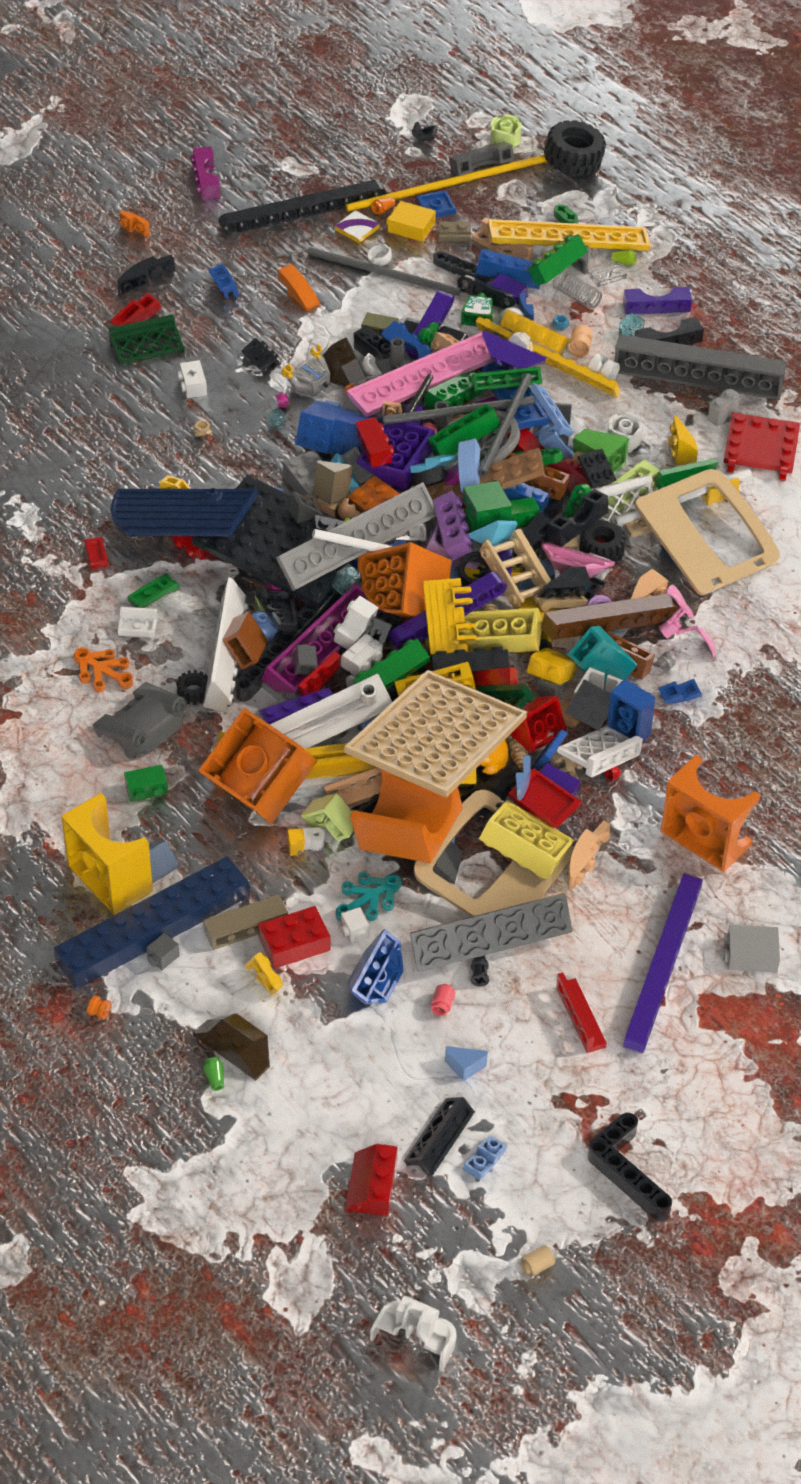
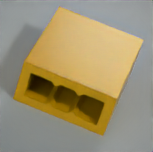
M400 201L397 207H394L391 216L387 217L386 225H388V232L423 242L435 225L436 211Z
M545 647L531 655L526 672L562 685L575 677L578 665L568 655Z

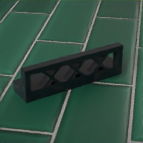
M464 1097L446 1098L405 1158L404 1162L407 1166L419 1165L427 1176L434 1175L475 1113Z

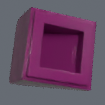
M458 463L447 472L446 486L460 484Z

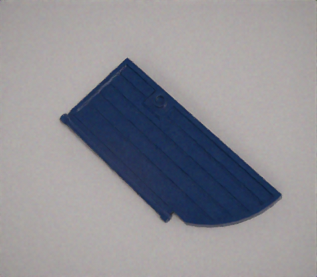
M118 489L111 502V515L117 527L123 532H127V536L232 537L234 530L259 494L257 489Z

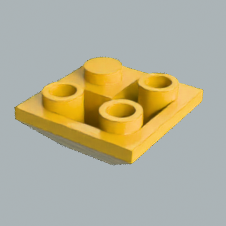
M673 416V423H670L671 436H668V445L672 447L671 458H674L676 465L695 463L698 456L696 441L677 416Z

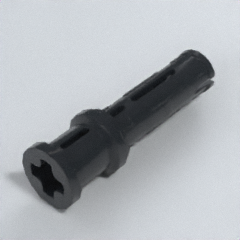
M486 955L473 958L470 964L473 970L471 983L475 986H485L489 983V976L487 975L489 963L486 960Z

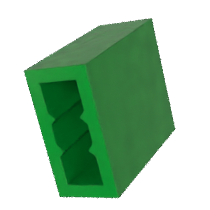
M498 481L463 487V502L477 527L489 525L495 521H511L512 505Z

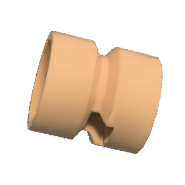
M577 325L572 329L568 348L573 355L581 357L589 353L593 337V331L590 327Z

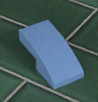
M523 756V772L516 773L517 800H522L529 786L531 756Z

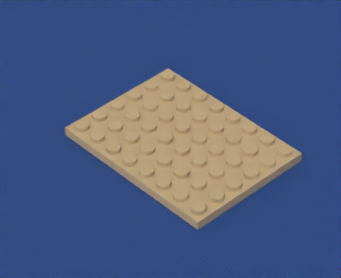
M427 670L344 747V753L447 797L526 719L527 712Z

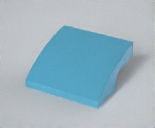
M440 455L426 458V463L410 466L411 473L423 472L439 466L445 467L458 459V455Z

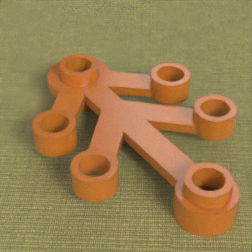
M85 647L76 649L73 659L77 664H80L81 673L79 674V680L81 683L87 684L91 681L90 673L87 671L88 664L94 668L95 681L93 685L96 692H103L105 690L102 673L116 680L122 689L131 688L133 685L131 673L123 672L119 674L109 668L119 667L121 670L128 669V658L115 659V652L112 649L98 652H90ZM104 658L105 661H97L95 659Z

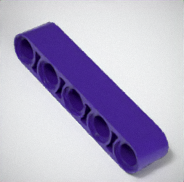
M440 290L436 292L414 331L418 338L420 330L429 327L432 322L438 323V330L440 329L453 305L454 296ZM405 348L410 358L419 359V355L414 350Z

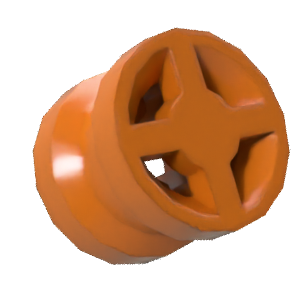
M94 995L88 1004L87 1014L90 1016L96 1015L99 1019L105 1020L111 1009V1001L107 999L101 1000L99 996Z

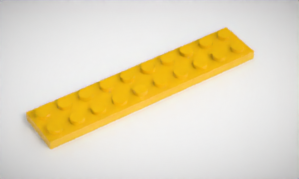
M488 219L487 223L491 243L554 246L559 242H563V238L570 234L573 236L580 234L585 246L591 249L650 250V242L645 227Z

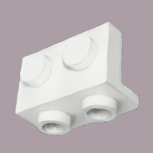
M120 607L119 636L155 638L158 624L157 609Z

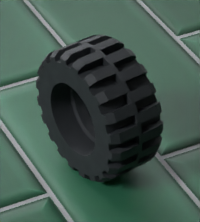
M565 120L563 123L558 122L548 132L544 156L548 164L553 166L556 171L559 170L560 173H566L569 176L577 175V177L587 176L597 171L601 166L606 149V141L602 133L592 125L585 124L586 122H577V120Z

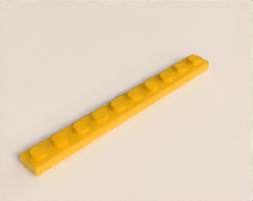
M478 317L475 321L479 331L483 332L484 330L491 334L497 333L498 337L507 341L516 333L508 331L504 326L494 324L487 318ZM530 340L533 352L547 357L546 364L616 398L619 396L620 389L615 380H609L598 372L594 373L586 366H580L572 359L563 358L559 353H553L545 346H539Z

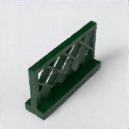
M173 314L109 328V341L113 345L120 365L185 351ZM174 331L172 336L165 334V332ZM150 335H158L156 340L148 337ZM163 337L168 339V342L164 344L159 342V340ZM141 338L142 340L140 343H137L133 339ZM145 341L153 343L150 348L143 345ZM118 342H126L123 347L116 344ZM171 342L179 344V347L173 348L169 345ZM129 344L135 346L136 349L134 351H131L127 349V347ZM156 345L163 348L161 351L153 350ZM139 349L147 351L146 354L140 355L137 352L139 351ZM124 352L131 355L129 358L122 359L121 355Z
M526 684L475 686L476 691L507 704L513 705L517 703L514 707L522 709L525 703L532 702L535 697Z

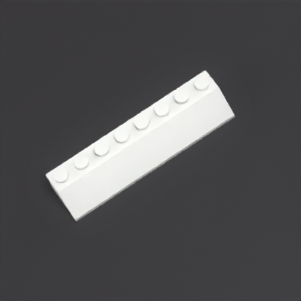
M228 577L220 603L203 704L205 708L225 712L227 705L232 703L233 694H230V692H233L235 687V681L232 679H235L238 669L234 667L238 663L222 639L233 618L245 613L248 603H245L246 595L230 577Z

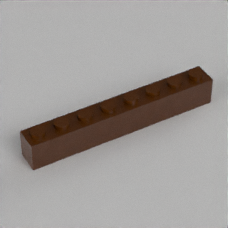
M668 594L550 611L544 613L541 629L552 640L583 636L590 627L600 626L605 632L665 623L678 610L679 605Z

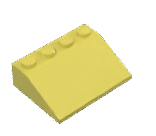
M508 800L488 820L479 837V840L483 841L486 846L493 847L504 857L513 859L521 867L528 868L536 876L546 880L553 874L575 841Z

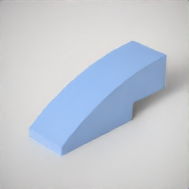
M476 439L459 442L458 467L462 494L463 487L480 484L481 475H479L478 471L481 466L479 461L481 449Z

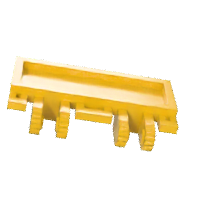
M461 578L423 581L430 656L435 655L436 651H446L447 654H452L454 650L465 649V652H468L467 644H459V642L475 641L476 635L459 636L458 631L475 629V624H461L465 623L464 607L455 606L471 604L473 601L472 598L455 599V594L472 592L471 587H461Z

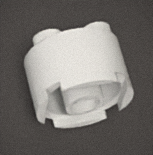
M623 412V415H618L617 413L609 419V434L629 438L627 453H631L633 449H636L641 444L643 423L639 416L630 412Z

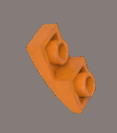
M127 211L119 212V223L129 232L136 230L144 237L150 235L149 221Z

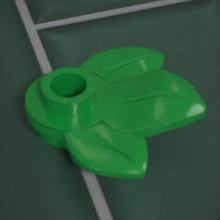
M432 322L429 327L422 328L419 332V341L431 348V342L434 339L439 324Z

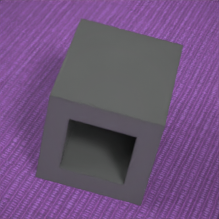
M307 644L296 646L293 653L294 674L309 675L316 669V646H309Z
M165 933L147 946V960L152 966H157L160 970H164L180 956L179 944Z

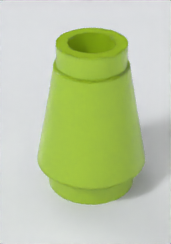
M632 250L612 253V262L628 266L635 265L637 254Z

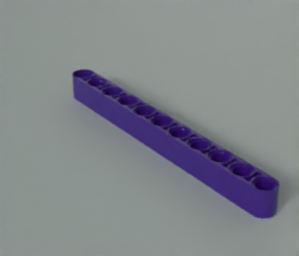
M684 873L682 875L630 1021L623 1048L640 1053L645 1051L702 887V878Z

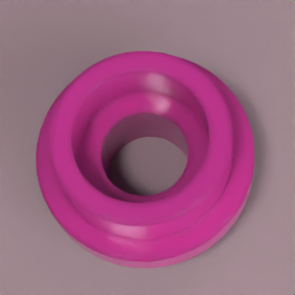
M279 392L280 394L276 395L278 406L285 409L287 404H289L288 396L283 394V392Z

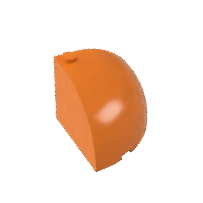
M412 542L368 552L358 557V574L362 578L363 584L361 587L369 602L376 605L379 610L396 616L414 617L425 611L423 581L450 579L451 560Z

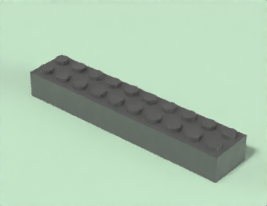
M619 334L614 361L620 364L618 374L720 391L733 389L740 394L780 400L787 364L786 361Z

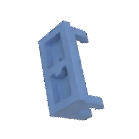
M554 425L540 429L539 442L545 449L560 448L564 458L574 457V452L572 451L574 448L572 446L567 447L558 437L557 432L553 431L556 429Z

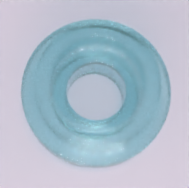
M275 409L270 412L268 420L271 424L280 425L285 422L286 416L283 411Z

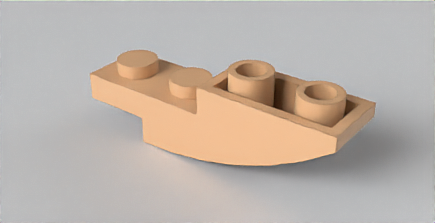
M605 820L602 821L594 832L586 829L577 841L570 861L569 889L572 890L577 884H581L585 874L588 871L591 872L595 867V855L599 851L603 842L606 843L611 835L609 832L610 823Z

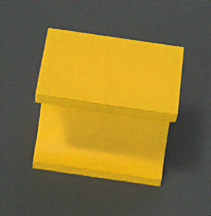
M102 793L97 794L61 816L68 867L113 915L153 892L149 842L144 837L132 842H114L110 840L106 797Z

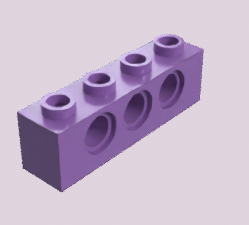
M450 491L434 499L433 502L445 551L453 561L472 552L471 544L473 541L468 535L470 529L465 521L466 514L461 507L463 502L460 496H456L453 491Z

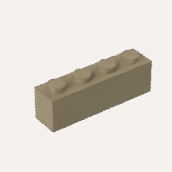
M280 895L267 897L264 900L249 903L238 909H232L226 913L203 920L204 933L212 949L215 950L259 935L258 924L288 915V911Z

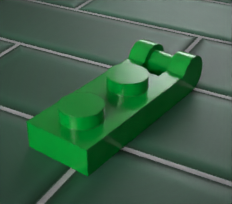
M165 573L128 595V601L135 608H145L166 594L176 592L179 584L175 580L172 581L171 577Z

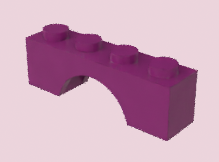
M212 147L193 148V155H190L191 164H193L197 193L201 194L202 200L221 198L218 175L208 173V171L214 169Z

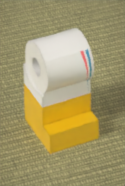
M316 827L289 829L287 841L290 856L298 855V851L311 849L319 851L323 849L325 832L321 828Z

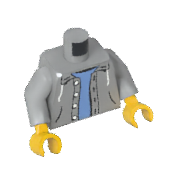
M319 344L316 345L317 351L314 350V347L310 349V354L317 359L312 358L294 372L290 364H287L281 370V375L289 378L288 381L297 392L315 396L321 391L326 394L332 391L333 386L330 384L331 373L324 357L320 355L322 347Z

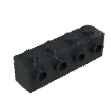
M492 647V651H484V648H475L473 652L466 653L465 649L454 650L452 654H447L446 651H436L435 655L431 656L432 671L469 662L472 673L509 667L508 649L503 650V647ZM458 670V671L450 672V673H448V674H451V673H461V672H460V670Z

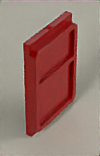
M534 768L531 770L529 786L522 800H517L516 786L508 793L514 802L551 828L556 829L582 804L581 800Z

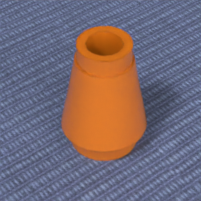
M392 197L376 199L371 205L372 211L375 214L381 215L395 206V200Z

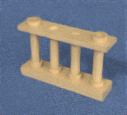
M521 528L512 533L508 538V542L492 546L488 539L479 549L481 556L485 559L491 571L497 573L506 583L507 588L504 593L513 609H519L524 603L525 598L538 594L546 584L551 582L550 577ZM513 548L517 557L502 562L497 553ZM521 563L526 572L511 577L506 568ZM530 578L535 587L519 592L515 583Z

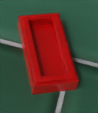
M102 537L85 539L84 543L90 568L95 569L109 566Z

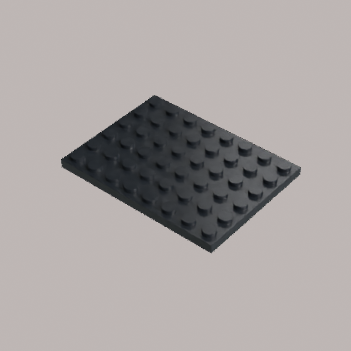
M247 474L235 489H257L259 495L234 530L232 537L194 536L192 545L318 608L357 558L293 591L276 557L313 539L312 519L296 523L289 512L291 496ZM320 511V512L322 513L321 516L328 517V518H332V519H336V518H334V517H332V516H330V515H328V514H326V513Z

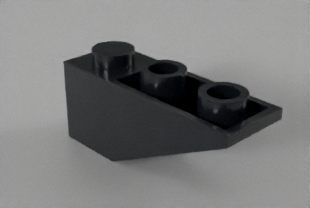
M368 326L353 332L354 349L363 356H366L368 353L372 354L375 358L382 359L390 356L391 344Z
M586 567L568 568L546 584L537 594V598L545 597L549 599L560 596L562 598L584 596L592 587Z

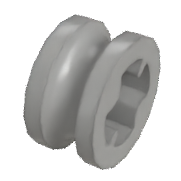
M668 652L663 653L657 659L659 667L664 671H669L676 665L674 656Z

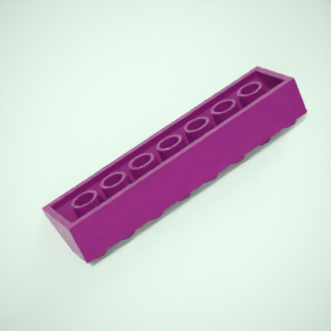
M357 583L350 588L266 667L261 680L274 691L295 693L299 689L298 684L308 676L294 674L293 653L296 646L302 644L316 646L317 667L334 652L337 653L342 646L334 642V630L339 623L342 624L344 622V618L349 612L347 607L352 600L356 601L359 596L368 600L362 588Z

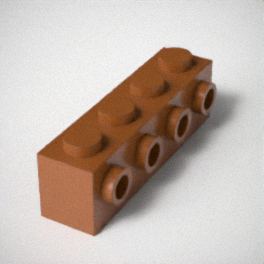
M510 453V454H509L507 457H505L503 460L508 459V458H510V457H512V456H517V455H516V454H513V453ZM543 465L545 475L523 482L526 485L549 493L552 499L560 501L567 491L570 474Z
M606 632L638 664L630 673L633 677L642 680L650 673L655 653L611 632Z

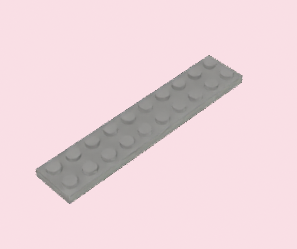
M422 482L327 532L384 544L437 515L434 503ZM313 538L276 557L294 591L369 552V550Z

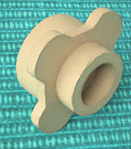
M205 420L196 422L193 426L195 435H210L212 433V430L209 428L210 424Z

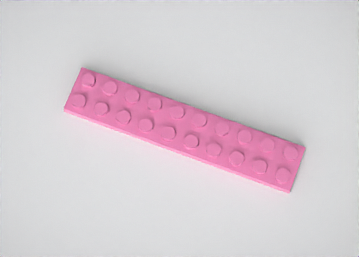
M481 332L347 390L346 395L365 417H369L383 410V401L400 403L414 397L428 374L433 375L434 378L427 390L458 375L492 363L494 359H491Z

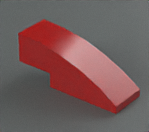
M147 293L138 302L133 299L110 320V323L117 327L144 321L155 315L162 307L156 298Z
M498 668L472 673L475 686L517 684L516 668Z

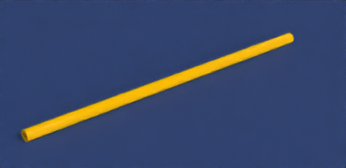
M544 155L346 204V210L351 212L371 207L376 199L392 197L394 200L544 163L547 160Z

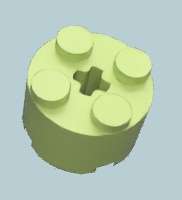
M502 115L501 118H498V116L493 118L490 130L491 145L505 141L512 144L514 150V147L521 142L522 123L519 122V119L512 115Z

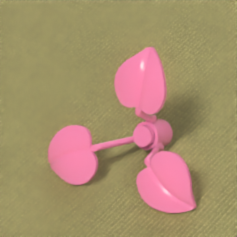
M670 585L666 590V594L672 596L680 608L669 620L659 626L661 632L668 639L675 633L678 636L681 633L696 630L710 647L712 658L715 657V645L702 627L693 626L682 630L679 629L681 627L678 621L680 617L686 613L692 619L694 615L680 591L674 585Z

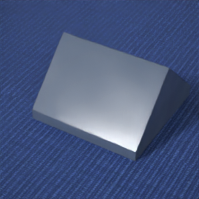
M166 840L154 841L149 844L153 884L179 868V864Z

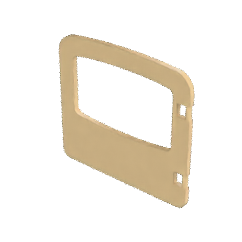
M705 470L644 495L635 502L638 512L699 595L709 594L718 588L725 587L759 570L774 565L780 557L779 549L757 515L725 475L717 470ZM707 485L715 486L743 520L763 553L733 567H727L699 534L683 510L678 498ZM760 560L762 565L756 566L754 562ZM718 579L720 583L713 585L711 581Z
M488 790L475 791L462 803L463 809L433 861L426 863L417 860L414 866L415 878L422 885L470 917L542 899L570 863L574 847L571 846L548 880L536 876L533 871L521 867L516 861L512 860L501 876L478 899L471 898L433 872L435 863L463 826L482 808H488L496 813L499 809L496 805L500 804L502 806L505 803L500 797Z

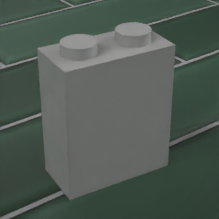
M729 925L728 933H724V945L728 946V949H725L724 960L728 962V970L778 972L780 963L778 927Z

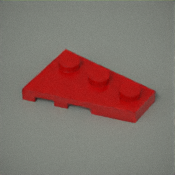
M334 652L328 656L322 664L298 684L300 695L304 696L321 690L341 666V655Z

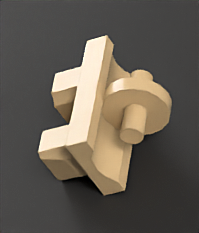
M559 753L552 756L556 768L566 764L565 767L559 770L579 779L574 767L581 769L583 766Z

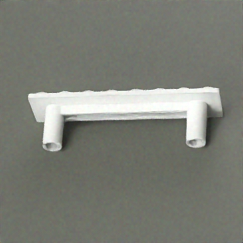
M375 674L270 725L304 749L311 748L378 716L392 703V700L380 676Z

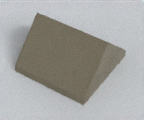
M317 461L313 494L329 504L348 498L353 465Z

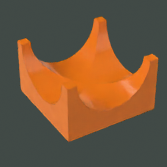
M696 754L667 782L660 832L724 873L752 845V839L747 836L740 840L737 839L745 819L760 800L761 794L753 791L751 794L738 799H724L710 794L700 785L697 779L696 772L702 764L703 758Z

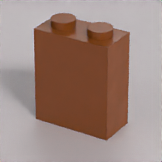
M249 611L233 618L222 639L241 669L256 664L268 642Z

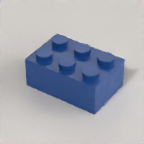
M624 679L611 691L607 726L629 738L639 736L643 738V743L651 735L656 697L636 684Z

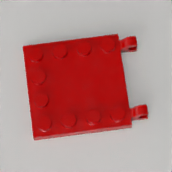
M732 413L723 463L728 464L727 472L734 473L735 465L780 471L779 480L786 481L787 473L793 472L800 423Z

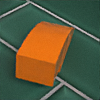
M292 264L278 269V280L288 288V294L306 311L320 305V301L309 283Z

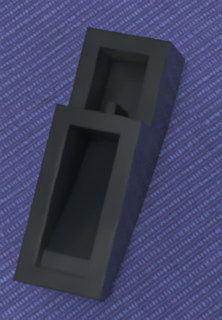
M541 511L532 519L523 532L535 553L542 548V543H544L543 537L548 534L547 523L551 521Z

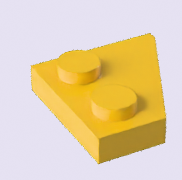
M261 952L253 956L244 965L248 970L253 968L257 972L256 979L271 995L283 987L280 976L274 973L270 967L269 959L265 955L263 956Z

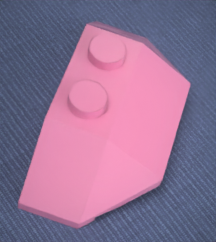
M550 542L542 543L541 546L553 569L558 570L559 574H562L570 567H586L589 578H593L615 564L614 561L567 547H560Z

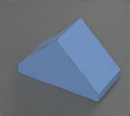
M446 1046L445 1062L463 1081L487 1066L488 1051Z

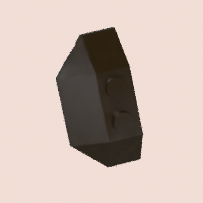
M347 337L332 344L324 353L323 357L331 373V383L346 387L349 384H356L366 378Z
M237 1013L206 1020L193 1033L194 1037L255 1081L270 1068L268 1035Z

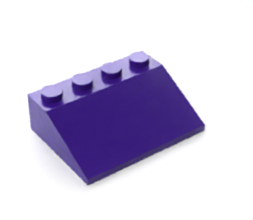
M407 422L383 425L384 434H387L389 445L392 444L394 450L392 463L372 468L364 451L356 462L359 466L387 484L407 489L412 482V476L417 474L411 473L410 466L425 463V459L432 452L428 438L435 434V429Z

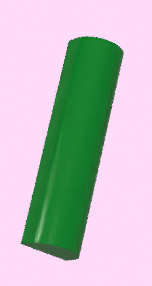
M530 367L475 373L471 376L473 392L518 387L525 373H529L532 376L528 386L534 383L541 385V368Z

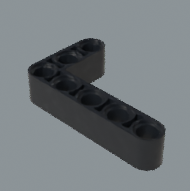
M629 1112L623 1113L590 1141L588 1161L657 1221H665L670 1217L672 1198L619 1152L636 1136L638 1125L636 1115Z

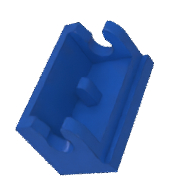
M223 263L208 270L226 299H229L228 293L231 291L235 297L239 296L236 283Z

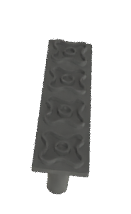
M401 338L391 340L389 357L375 360V364L383 375L413 362L407 352L404 351V340ZM427 391L423 395L418 405H424ZM414 397L402 402L405 408L406 404H411ZM439 401L435 403L434 409L447 408L449 406L446 402ZM424 405V410H431ZM451 416L424 419L422 425L424 423H432L437 427L438 433V431L454 420Z
M561 893L410 933L417 971L423 972L568 934L573 930L566 894Z

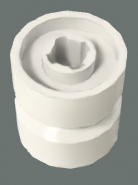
M596 354L588 368L594 373L602 374L609 380H615L620 364L613 360H608L607 357L601 354Z

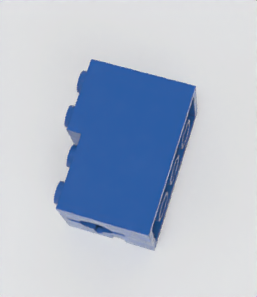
M317 400L300 412L295 445L326 454L331 452L339 453L340 455H344L356 446L362 454L364 450L357 437L355 422L376 416L365 417L361 412ZM376 417L378 423H381L382 418Z

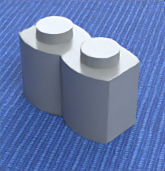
M727 389L720 397L713 399L709 407L708 421L719 426L724 424L728 417H732V413H737L740 393L733 389Z

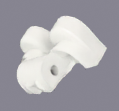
M404 1296L401 1301H392L378 1312L370 1330V1340L374 1341L379 1329L395 1336L400 1329H405L406 1338L409 1339L413 1329L416 1328L419 1344L424 1342L423 1348L440 1355L439 1371L441 1372L455 1348L457 1335L456 1329L451 1322L438 1318V1309L407 1296Z

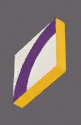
M356 210L335 225V231L357 243L362 242L380 228V223Z

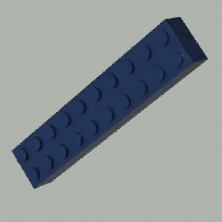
M226 856L55 946V962L77 990L146 953L147 946L163 933L167 934L170 938H174L204 922L203 920L215 916L250 897L249 881L230 858Z

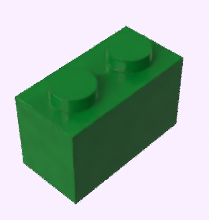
M163 765L124 772L125 785L130 802L168 794L167 779Z

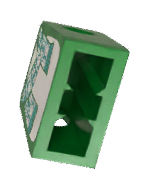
M479 293L477 296H469L461 311V325L477 326L475 321L478 317L493 321L492 298H488L484 293Z

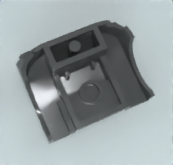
M144 682L133 691L135 699L129 701L114 716L105 714L92 725L97 737H101L103 734L111 736L120 744L126 756L134 759L135 755L143 752L149 754L180 729L183 725L184 711L186 709V700L183 697Z

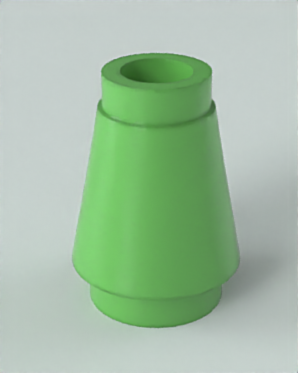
M217 1057L205 1060L203 1071L212 1090L218 1091L223 1089V1062Z

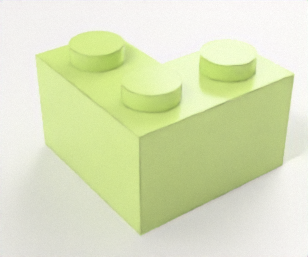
M337 793L312 800L301 815L311 828L325 827L336 841L349 838L354 831L350 818L353 811L350 810L343 798Z

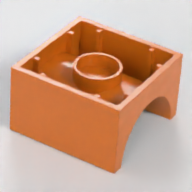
M243 708L198 772L272 825L315 766L317 760L298 743L246 708Z
M381 769V790L373 812L370 814L353 810L350 815L359 849L431 863L463 809L458 787L447 797H444Z

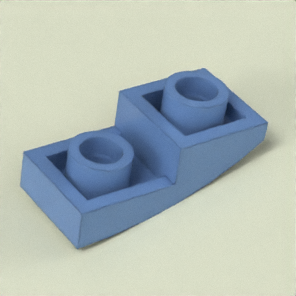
M488 1136L478 1146L477 1152L464 1163L463 1170L480 1181L499 1161L508 1146L493 1136Z

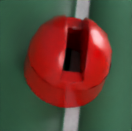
M618 766L604 771L605 777L610 782L617 780L621 776V770Z

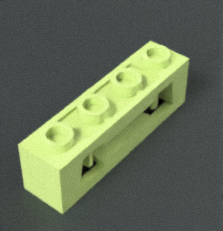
M644 459L639 464L634 465L631 470L623 473L613 483L643 475H651L653 480L651 487L655 486V480L660 469ZM646 487L640 489L639 496L647 491ZM625 492L622 500L629 503L633 495ZM610 496L608 498V505L613 507L617 499ZM621 503L617 506L615 510L619 512L623 508H625L626 505Z

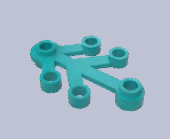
M361 872L358 874V883L360 885L372 884L379 886L367 888L354 886L350 881L344 882L342 884L343 894L363 896L348 905L340 904L336 908V919L341 922V913H344L342 911L347 912L359 908L370 901L369 908L366 910V918L370 921L376 920L378 918L379 896L386 892V898L382 900V908L385 911L393 910L394 893L402 886L401 878L395 874L386 875L384 878L370 877L369 873Z

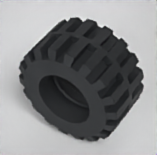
M598 520L581 533L579 551L587 554H596L617 564L624 555L625 532L621 530L619 525L616 526L614 522ZM602 539L605 540L607 543H600L596 540Z

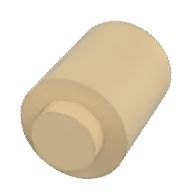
M544 1244L521 1257L520 1268L525 1275L534 1277L555 1265L556 1262L552 1251Z

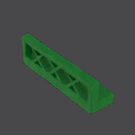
M713 458L658 471L654 485L659 490L705 470H716L718 461Z

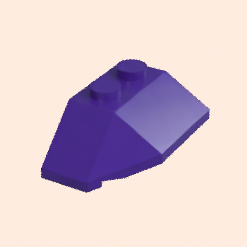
M484 330L482 332L491 359H494L493 362L500 366L505 364L509 366L508 369L512 370L536 367L546 362L547 357Z

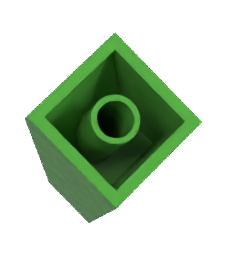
M584 429L573 438L574 454L577 451L585 454L603 449L615 474L626 464L629 438Z

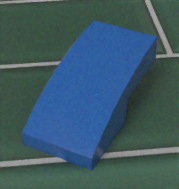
M519 293L518 308L523 312L524 317L534 321L533 304L526 303V293Z
M694 679L679 685L674 681L658 688L665 704L685 702L702 696Z

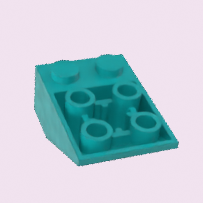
M600 626L590 627L567 654L586 672L590 667L605 673V686L608 675L624 680L638 665Z

